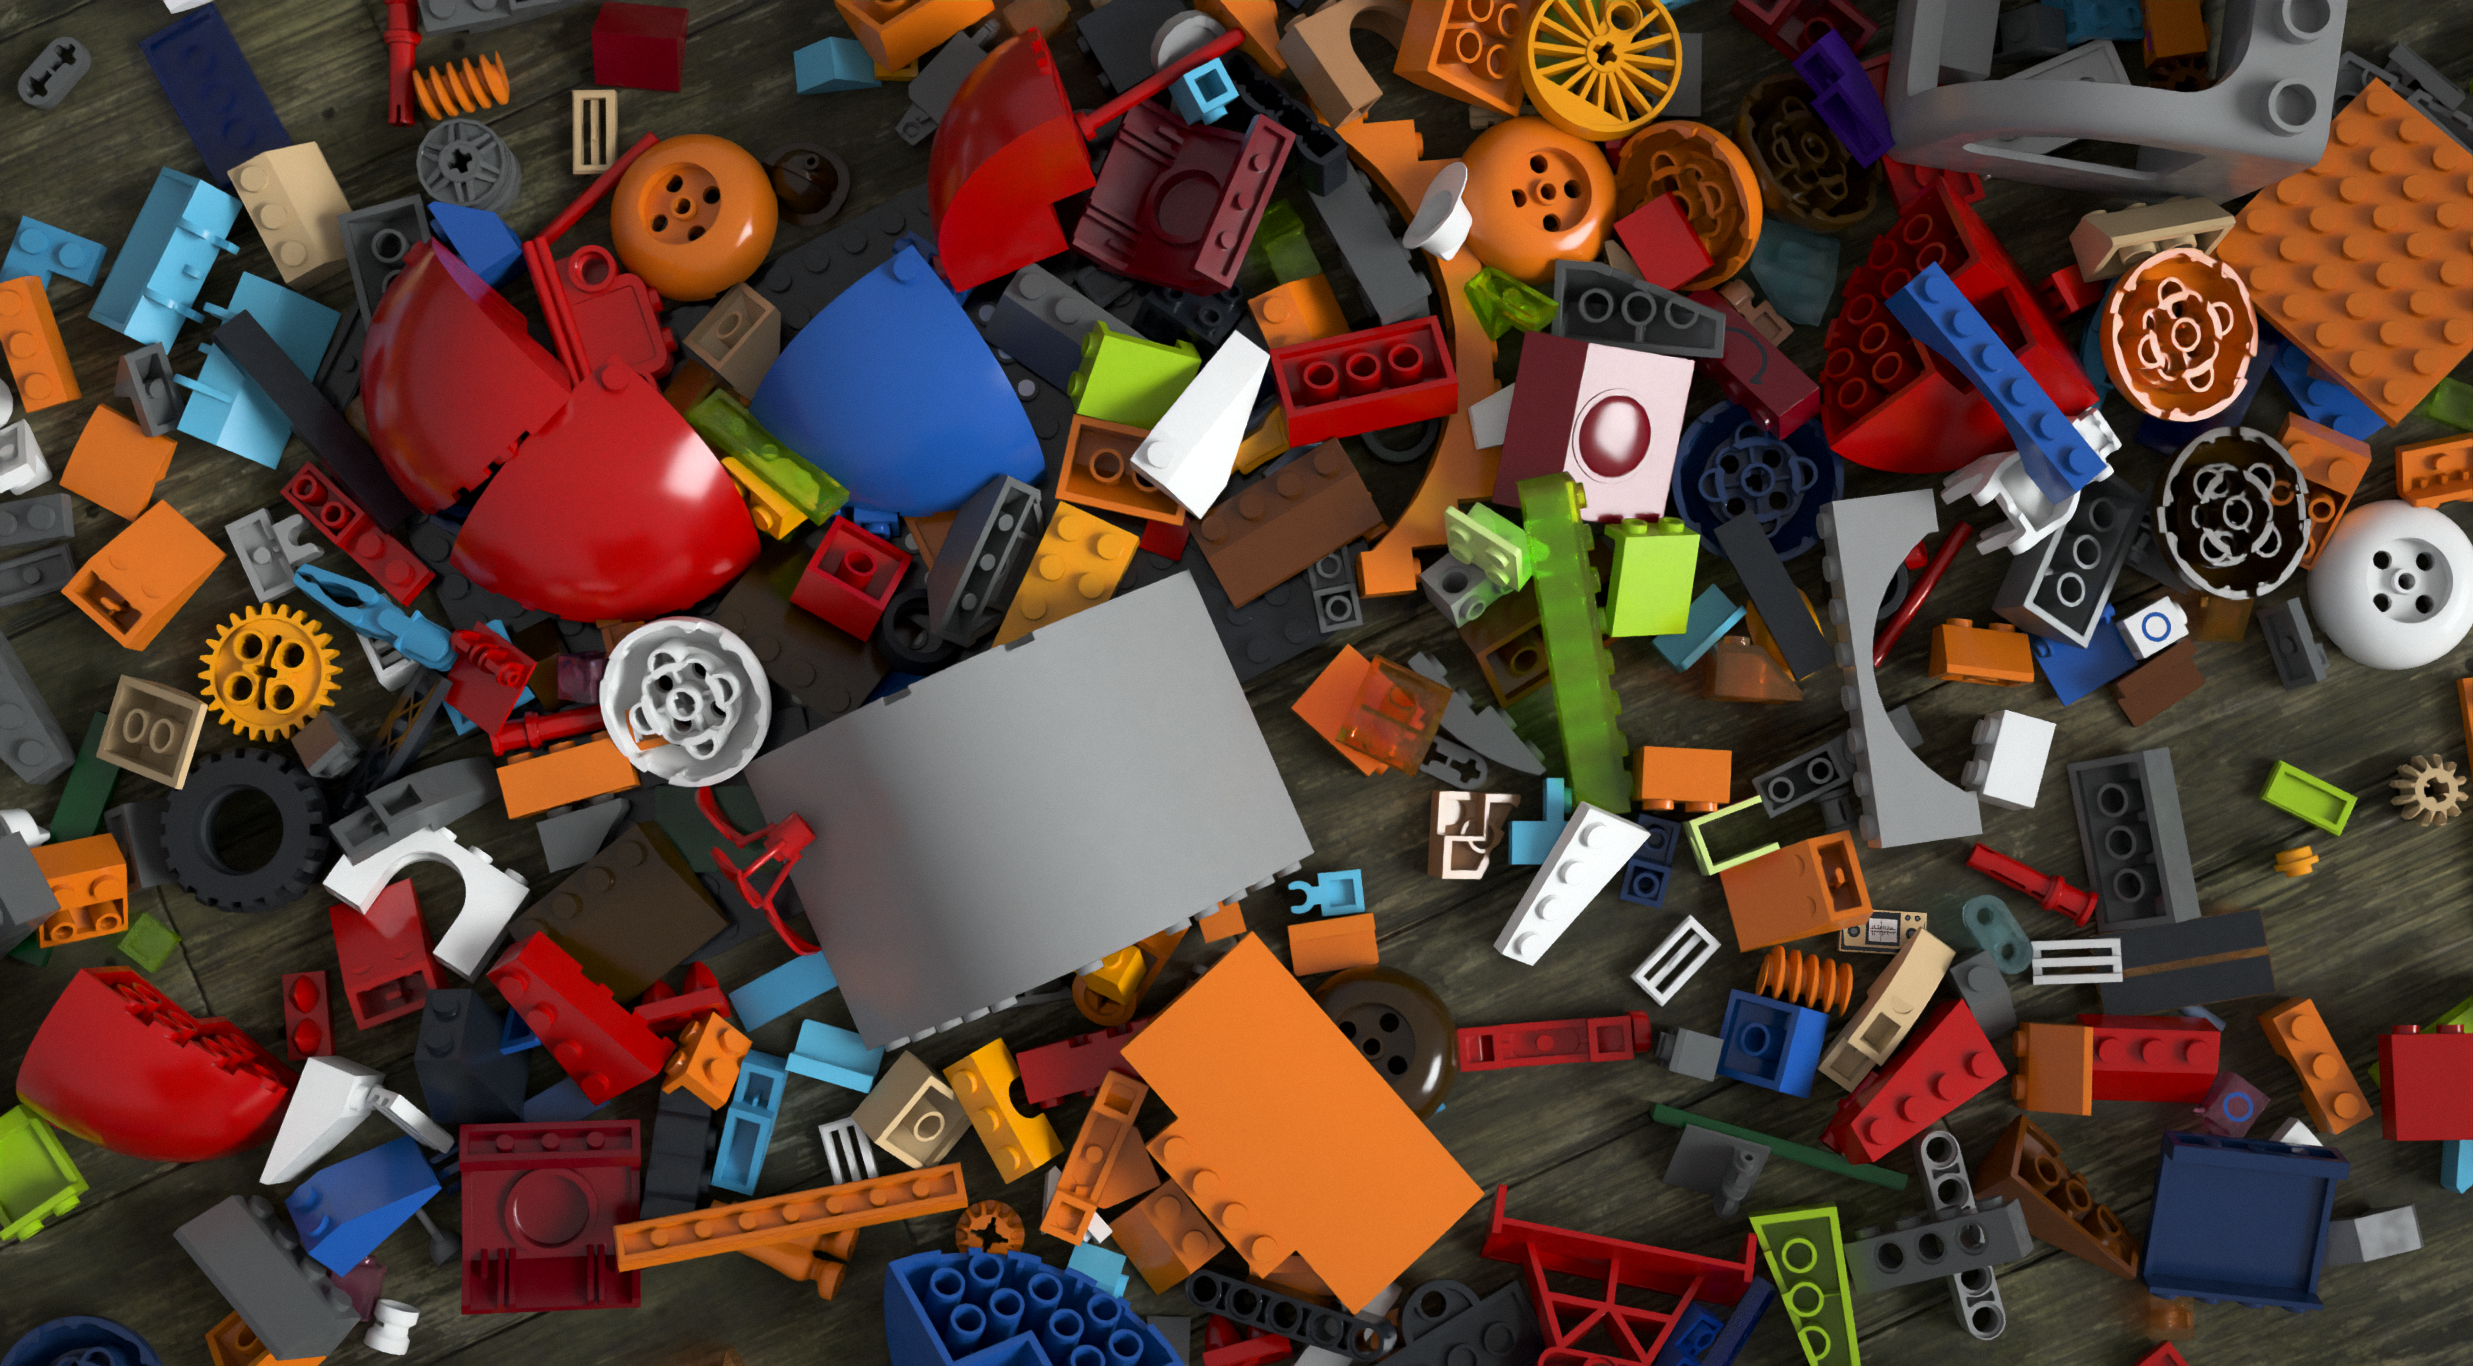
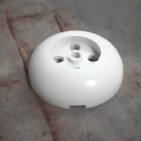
M2405 500L2376 501L2350 510L2340 518L2313 570L2307 571V595L2313 617L2322 633L2326 632L2329 638L2342 650L2341 652L2344 655L2366 666L2386 670H2402L2418 667L2437 660L2452 650L2465 637L2473 624V545L2460 527L2443 513L2426 506L2414 508ZM2384 552L2389 558V564L2382 570L2374 565L2373 557L2376 553ZM2420 553H2423L2428 559L2429 565L2425 571L2419 569L2416 565V558ZM2399 577L2404 581V589L2399 586ZM2377 594L2381 599L2389 603L2388 608L2384 612H2381L2373 602V598ZM2421 595L2424 596L2423 600L2428 607L2426 614L2419 612L2415 605L2417 598Z
M672 616L654 620L640 626L627 635L610 654L604 678L600 681L601 713L613 742L620 752L628 757L629 761L644 773L650 771L659 777L670 780L668 784L683 787H702L729 779L742 770L757 754L770 725L772 713L771 692L768 679L759 660L737 635L721 625L705 619ZM695 663L701 664L706 669L705 677L696 672ZM667 675L671 678L673 682L672 690H663L659 686L661 676ZM714 701H716L718 708L726 712V715L716 713L713 707ZM631 709L629 720L636 743L640 742L639 739L644 740L641 734L650 735L657 733L659 736L663 735L672 744L641 751L629 733L625 710ZM691 720L692 724L690 727L681 723L680 721Z

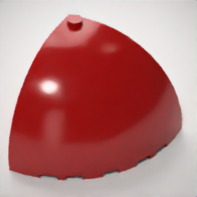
M1037 25L1015 34L994 48L978 62L951 97L940 119L933 140L928 164L927 198L929 218L938 255L933 256L932 259L942 281L949 279L956 293L963 292L1068 250L1069 247L1053 202L1097 185L1089 164L1092 163L1081 130L1073 116L1075 114L1058 68Z
M1940 175L1916 193L1898 211L1902 217L1885 237L1881 234L1877 235L1871 244L1874 247L1869 253L1864 267L1856 266L1841 294L1846 301L1839 318L1831 319L1823 348L1829 353L1825 363V370L1820 371L1819 383L1824 386V405L1820 406L1821 418L1829 447L1839 455L1857 464L1895 473H1936L1962 469L1983 455L2017 450L2001 418L1977 387L1949 360L1928 345L1913 338L1884 304L1886 300L1935 261L2064 416H2077L2100 400L2074 348L2033 284L1990 228Z
M432 236L426 244L418 240L403 256L402 260L407 264L388 286L369 323L360 366V393L363 414L371 442L392 481L405 497L425 515L427 513L434 515L438 510H445L455 504L462 496L457 491L463 486L469 492L478 487L491 475L492 471L489 469V466L492 462L499 466L515 454L517 447L522 441L519 437L526 431L534 436L572 397L568 368L528 335L527 318Z
M612 353L571 391L572 397L534 436L531 434L527 436L516 449L515 454L502 466L468 515L454 543L450 557V564L472 582L494 595L497 592L521 603V607L534 611L536 608L549 613L559 614L561 619L577 622L595 623V619H621L622 623L656 619V615L680 609L682 612L693 608L695 603L714 594L719 596L736 585L761 557V545L755 524L744 500L712 451L661 394L616 353Z
M125 965L81 968L55 1003L34 1037L19 1070L16 1094L23 1104L43 1117L53 1127L64 1130L103 1149L148 1161L189 1163L231 1157L254 1149L277 1137L301 1076L225 1016L194 1018L132 968Z

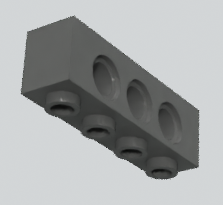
M2001 1194L1993 1195L1976 1201V1208L1962 1211L1960 1204L1934 1211L1936 1217L1921 1220L1919 1214H1913L1894 1220L1895 1227L1881 1230L1879 1224L1875 1223L1855 1229V1236L1843 1244V1250L1858 1296L2023 1259L2034 1250V1246L2018 1198L2003 1201ZM1970 1224L1978 1225L1984 1231L1985 1242H1978L1971 1236L1969 1231ZM1929 1233L1940 1237L1944 1244L1943 1252L1932 1248L1928 1240ZM1888 1243H1893L1901 1249L1903 1261H1898L1890 1255Z

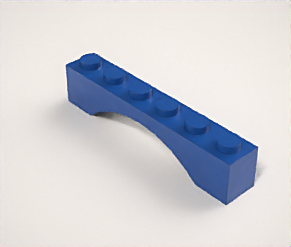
M1935 261L1884 302L1913 338L1928 345L1949 360L1985 396L2009 431L2020 454L2026 474L2053 506L2076 494L2107 467Z

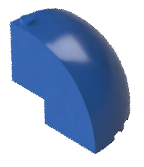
M910 245L850 286L820 311L798 333L765 375L754 395L747 415V438L764 457L772 460L790 461L820 488L819 491L841 500L847 506L874 512L877 509L888 512H900V516L931 517L934 516L935 512L959 510L961 505L969 501L983 487L1003 473L1032 487L1048 478L1044 457L1033 427L1004 371L965 311L913 245Z
M968 1247V1251L965 1253L941 1254V1250L914 1254L888 1263L884 1285V1316L892 1366H1185L1170 1342L1153 1323L1147 1325L1129 1309L1131 1305L1129 1301L1122 1296L1116 1299L1104 1290L1096 1287L1097 1280L1067 1266L1066 1270L1063 1271L1054 1266L1040 1263L1042 1257L1008 1250L1007 1255L982 1253V1248Z

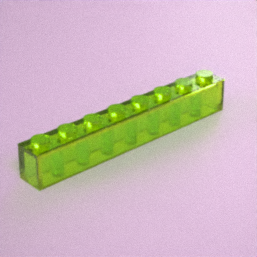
M1569 471L1516 481L1568 783L1572 793L1573 809L1576 811L1581 801H1584L1612 814L1629 812L1631 809L1628 796L1635 795V787L1630 770L1624 771L1622 756L1628 755V745L1624 731H1617L1615 716L1621 715L1622 710L1617 690L1610 689L1608 675L1615 674V668L1610 649H1604L1601 634L1608 633V626L1603 607L1597 608L1594 593L1601 592V583L1597 567H1590L1587 551L1594 550V542L1589 524L1583 525L1580 509L1587 508L1583 483H1576V480Z

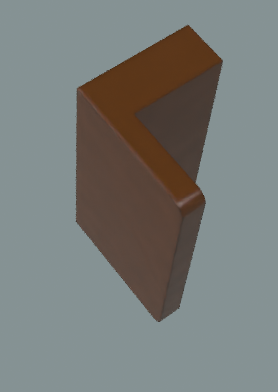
M2189 637L2169 644L2105 686L2132 727L2136 728L2143 725L2205 684V679L2190 658V656L2198 651Z

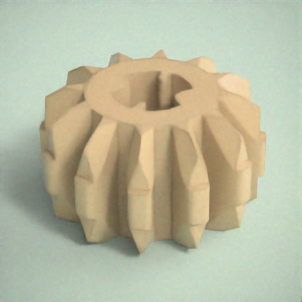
M2433 754L2429 755L2427 760L2422 755L2413 756L2411 758V766L2403 764L2396 768L2403 780H2392L2389 785L2393 789L2400 790V795L2392 798L2391 803L2393 805L2405 804L2401 817L2405 820L2415 817L2417 826L2427 827L2431 821L2435 826L2445 825L2447 823V815L2451 817L2458 816L2461 811L2455 801H2466L2469 796L2464 792L2458 791V786L2463 785L2467 778L2464 776L2453 777L2457 764L2454 762L2443 764L2441 756ZM2429 784H2431L2434 793L2428 794L2429 797H2426L2424 788L2430 787Z

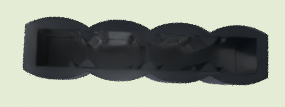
M1233 48L1219 58L1239 94L1237 98L1225 106L1228 112L1226 116L1240 121L1245 133L1253 116L1260 113L1295 133V140L1283 167L1295 171L1301 184L1310 192L1326 197L1347 181V146L1340 134L1329 126L1318 123L1314 112L1303 102L1290 98L1286 87L1278 79L1262 73L1257 61L1248 53Z
M665 1071L662 1079V1085L667 1076V1073ZM683 1085L670 1094L665 1093L662 1089L660 1091L659 1109L654 1127L652 1151L639 1221L700 1210L702 1194L709 1195L711 1190L713 1169L707 1168L709 1151L716 1152L720 1126L714 1125L716 1111Z

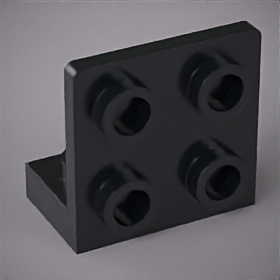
M1235 280L1231 289L1206 297L1154 285L1144 297L1131 324V328L1152 342L1172 347L1175 346L1177 339L1193 343L1202 359L1197 372L1199 374L1212 359L1223 337L1248 307L1247 301L1254 298L1255 294Z

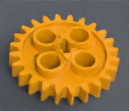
M264 603L261 615L256 607L246 606V619L239 614L231 613L230 620L233 627L229 628L219 624L216 626L222 638L219 641L213 639L206 640V643L214 649L213 655L200 656V660L210 664V670L198 673V677L210 680L211 685L200 692L201 695L215 697V700L207 708L209 711H224L219 720L221 725L228 726L235 722L234 734L242 736L249 729L250 740L260 741L265 732L267 741L276 743L278 742L280 731L286 739L291 740L295 736V726L302 730L309 724L308 719L310 717L314 719L321 713L319 710L321 705L334 707L335 703L326 695L328 690H341L340 685L331 681V675L343 672V668L333 666L330 663V660L340 655V651L325 648L333 639V636L327 633L317 635L322 625L320 621L312 620L305 625L308 616L307 612L298 610L292 616L291 606L282 604L276 614L273 604ZM280 635L282 640L276 648L275 638ZM258 636L262 641V650L257 657L251 658L247 652V645L252 638ZM300 645L304 651V659L299 666L293 668L288 660L289 653L295 646ZM265 668L276 669V677L269 678L264 676ZM248 678L252 683V692L247 699L241 700L237 694V687L243 679ZM290 687L294 693V701L289 708L284 710L279 704V695L283 689ZM265 698L266 707L264 710H261L260 703Z

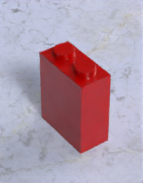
M2464 1024L2436 1025V1033L2420 1034V1025H2392V1034H2377L2383 1139L2393 1141L2473 1140V1033H2464Z

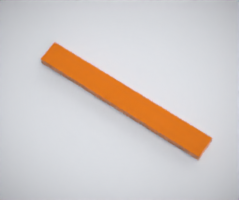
M960 1162L616 1225L613 1226L617 1264L619 1272L966 1208L968 1207V1200Z

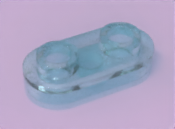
M1978 895L1971 898L1964 906L1962 919L1964 926L1978 947L1989 950L1999 971L2002 973L2017 974L2027 969L2033 959V946L2005 903L1993 895ZM1982 908L1987 909L1990 913V920L1984 925L1977 919V913ZM2006 944H2010L2014 948V956L2010 960L2004 959L2001 954V950Z

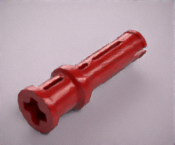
M383 0V4L388 6L387 31L383 32L385 45L389 46L388 125L403 127L404 123L406 127L416 126L415 87L412 71L415 70V48L419 47L422 42V34L418 33L419 6L417 0Z
M600 704L541 716L537 712L528 711L525 712L524 717L506 720L497 738L490 734L489 736L495 756L501 757L504 756L505 751L529 746L533 750L540 749V746H544V741L606 729Z
M1980 841L1974 844L1966 859L1965 865L1967 867H1971L2017 891L2038 900V905L2041 906V909L2047 912L2051 909L2073 919L2074 925L2079 928L2086 924L2098 900L2097 893L2093 891L2086 893L2065 883V878L2059 874H2053L2050 877L2005 854L1991 849V847L1982 844Z

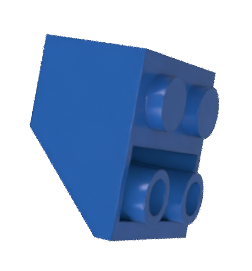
M438 201L428 205L435 216V219L431 220L430 224L443 243L447 242L454 252L458 251L459 254L456 257L496 292L529 270L520 246L522 244L515 231L495 212Z

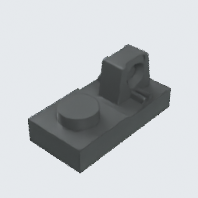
M2397 39L2388 49V57L2390 58L2382 69L2398 77L2397 82L2408 86L2417 79L2424 88L2423 91L2433 96L2432 101L2442 106L2445 105L2452 111L2465 99L2463 90L2400 39Z
M2299 597L2256 611L2285 691L2316 683L2327 678L2324 670L2330 667V662H2328L2323 644H2314L2313 635Z

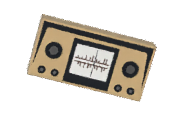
M1873 910V914L1867 924L1837 930L1836 951L1898 954L1920 926L1926 929L1927 913Z

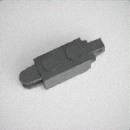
M994 18L984 24L971 39L960 30L908 85L909 99L912 105L896 126L895 131L914 150L936 134L940 119L951 97L970 71L988 55L982 49L997 35L1001 26Z

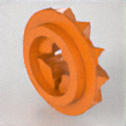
M1078 974L1073 981L1072 995L1076 1006L1084 1016L1103 1026L1122 1025L1133 1016L1138 1008L1137 998L1139 991L1137 990L1134 991L1126 1006L1112 999H1107L1105 1003H1102L1104 997L1088 989L1086 982Z
M984 1200L977 1202L962 1214L956 1225V1246L960 1253L967 1252L968 1247L982 1248V1253H984V1239L977 1236L978 1233L971 1231L972 1229L976 1231L979 1229L985 1230L988 1224L992 1222V1218L995 1217L996 1233L1002 1235V1238L1008 1239V1242L1003 1240L1001 1242L994 1241L991 1247L988 1248L987 1253L1007 1255L1008 1250L1020 1252L1025 1237L1024 1226L1020 1216L1012 1207L1000 1201Z

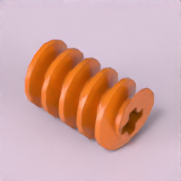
M497 51L494 64H490L484 53L479 54L477 68L472 66L467 57L463 58L462 71L460 72L456 71L450 61L446 62L444 76L439 74L434 65L429 66V79L427 80L423 79L417 69L412 71L413 83L420 106L434 121H440L443 118L444 109L449 116H458L460 104L467 113H473L476 109V101L484 109L492 107L493 96L500 105H506L509 101L508 78Z
M1775 945L1770 953L1765 955L1756 984V995L1761 996L1768 985L1772 988V999L1778 1000L1782 992L1787 990L1789 1004L1794 1005L1800 995H1805L1806 1008L1811 1009L1816 1000L1820 999L1822 1000V1013L1828 1014L1835 1003L1838 1004L1839 1017H1842L1851 997L1853 986L1852 967L1848 963H1842L1836 970L1834 960L1829 958L1822 961L1819 966L1818 957L1814 954L1807 955L1802 962L1801 952L1792 949L1785 958L1784 947Z

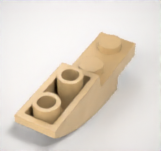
M1920 926L1866 991L1869 998L1819 1057L1817 1069L1852 1093L1876 1063L1880 1066L1883 1065L1910 1030L1937 989L1956 952Z

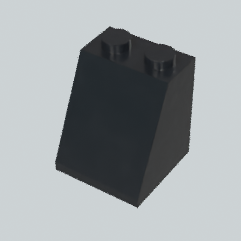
M428 989L414 1063L433 1123L521 1122L533 1050L530 1048L506 1055L499 1050L506 1021L473 989Z

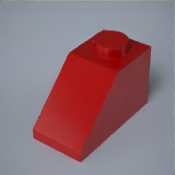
M2078 263L2051 274L2035 286V289L2058 323L2091 307L2106 297L2103 292L2105 288L2104 281L2098 280L2084 283Z

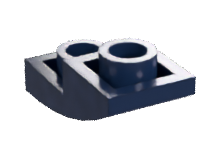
M1639 810L1636 824L1643 826L1651 835L1626 862L1619 899L1661 909L1682 823L1678 819Z

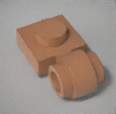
M1738 278L1734 282L1728 281L1716 292L1775 347L1794 331L1766 299L1754 308L1751 305V300L1755 295L1751 288Z

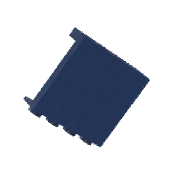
M2164 1130L2139 1269L2140 1279L2149 1293L2162 1299L2172 1300L2176 1299L2177 1296L2194 1297L2196 1300L2207 1304H2218L2221 1300L2238 1302L2242 1306L2254 1309L2263 1308L2264 1305L2281 1306L2283 1309L2294 1313H2305L2307 1309L2323 1311L2324 1304L2316 1294L2337 1179H2348L2350 1162L2335 1147Z

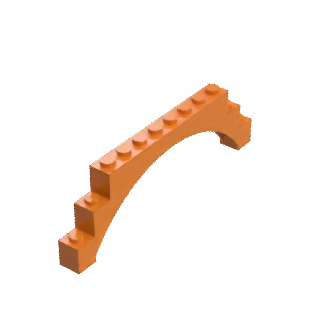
M1305 90L1302 95V102L1314 112L1318 123L1332 128ZM1367 111L1360 118L1335 131L1340 134L1346 143L1347 158L1373 180L1392 202L1409 227L1431 182L1446 166L1454 162H1460L1461 158L1418 161V158L1423 156V139L1421 132H1415L1414 119L1363 123V120L1368 119ZM1466 241L1463 242L1454 257L1448 261L1441 260L1436 255L1420 247L1428 263L1440 298L1447 334L1448 352L1458 380V413L1443 416L1437 444L1426 473L1408 506L1389 532L1370 551L1360 552L1354 557L1359 599L1406 595L1417 590L1416 583L1421 582L1419 576L1421 574V565L1419 558L1413 557L1412 551L1448 548L1444 511L1450 505L1459 510L1458 504L1476 503L1477 501L1487 502L1492 501L1503 446L1476 450L1468 408L1502 390L1500 379H1494L1493 362H1497L1498 350L1495 337H1489L1488 321L1492 320L1493 306L1490 295L1484 294L1483 279H1486L1488 275V267L1472 252Z

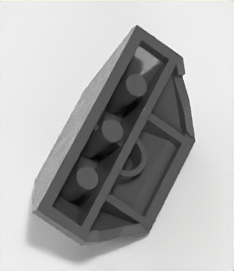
M1003 473L983 487L969 501L961 505L926 580L930 632L932 634L969 648L976 642L977 638L989 633L1004 621L1045 534L1043 514L1040 506L1041 490Z

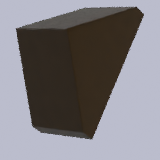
M548 617L511 636L514 646L538 662L528 680V684L548 713L588 695L584 684L577 689H573L567 684L566 670L572 659L552 617ZM572 665L569 671V680L574 685L581 682V677L575 665Z

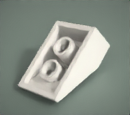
M342 1056L308 1057L259 1182L270 1185L300 1180L371 1114L372 1110H376L374 1106L366 1101V1098L374 1087L385 1089L382 1083L386 1074Z

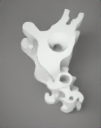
M2089 407L2077 416H2065L2107 466L2089 483L2105 480L2114 472L2111 465L2106 462L2105 457L2118 450L2122 445L2097 408ZM2018 450L1983 455L1962 469L1950 474L1943 480L1946 488L1941 491L1940 495L1947 505L1971 493L1979 506H1983L1995 498L2009 519L1980 533L1982 540L1977 542L1976 547L1984 555L2008 546L2013 555H2018L2032 548L2041 539L2066 524L2072 518L2079 502L2080 491L2053 506L2026 474Z

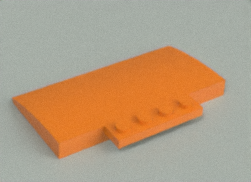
M1253 930L1120 1046V1053L1177 1116L1145 1144V1148L1262 1279L1296 1250L1355 1316L1431 1247L1485 1194Z

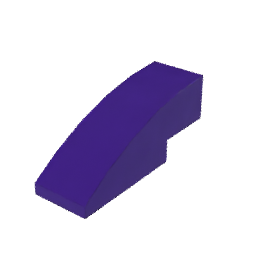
M1833 28L1798 57L1792 65L1818 96L1810 104L1865 169L1896 143L1891 135L1887 115L1870 79L1850 47L1837 30Z

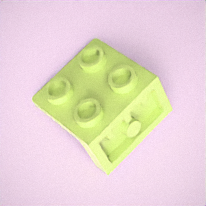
M1478 501L1467 515L1450 505L1444 511L1447 543L1450 553L1464 564L1469 565L1472 562L1485 570L1486 576L1501 587L1508 585L1519 592L1549 553V546Z

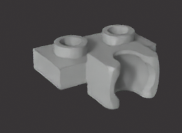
M262 508L224 526L261 604L270 603L299 589L292 582L296 573L295 566L300 567L304 563L307 564L324 554V549L313 543H307L302 546L298 545L299 534L311 526V521L303 514H295L275 524L269 511Z

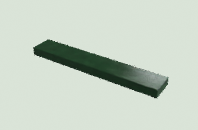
M95 711L48 830L51 836L43 843V846L98 835L105 818L104 812L109 808L124 770L120 766L96 757L109 714ZM34 931L7 955L42 968L47 966L54 946L40 949Z
M1650 1102L1647 1115L1654 1121L1685 1129L1688 1123L1771 1147L1770 1154L1898 1191L1905 1190L1908 1175L1871 1163L1851 1166L1846 1156L1658 1102Z

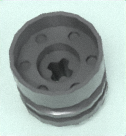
M465 118L444 121L430 130L419 146L416 160L419 181L428 194L436 201L495 212L500 216L510 209L518 197L522 182L519 161L509 146L492 129L481 122ZM468 159V171L461 173L459 171L463 168L461 161Z

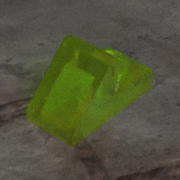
M1287 198L1266 206L1255 231L1280 285L1322 274V269L1304 234V224Z
M1489 265L1466 282L1464 286V292L1488 338L1492 342L1512 326L1523 332H1526V330L1540 331L1557 317L1559 303Z

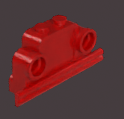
M545 236L520 244L559 361L568 368L571 391L612 353H616L662 395L656 380L667 376L674 367L672 352L678 350V345L671 327H663L659 312L665 310L656 286L648 288L638 276L631 273L621 274L614 257L606 249L597 245L581 247L572 256L554 262Z

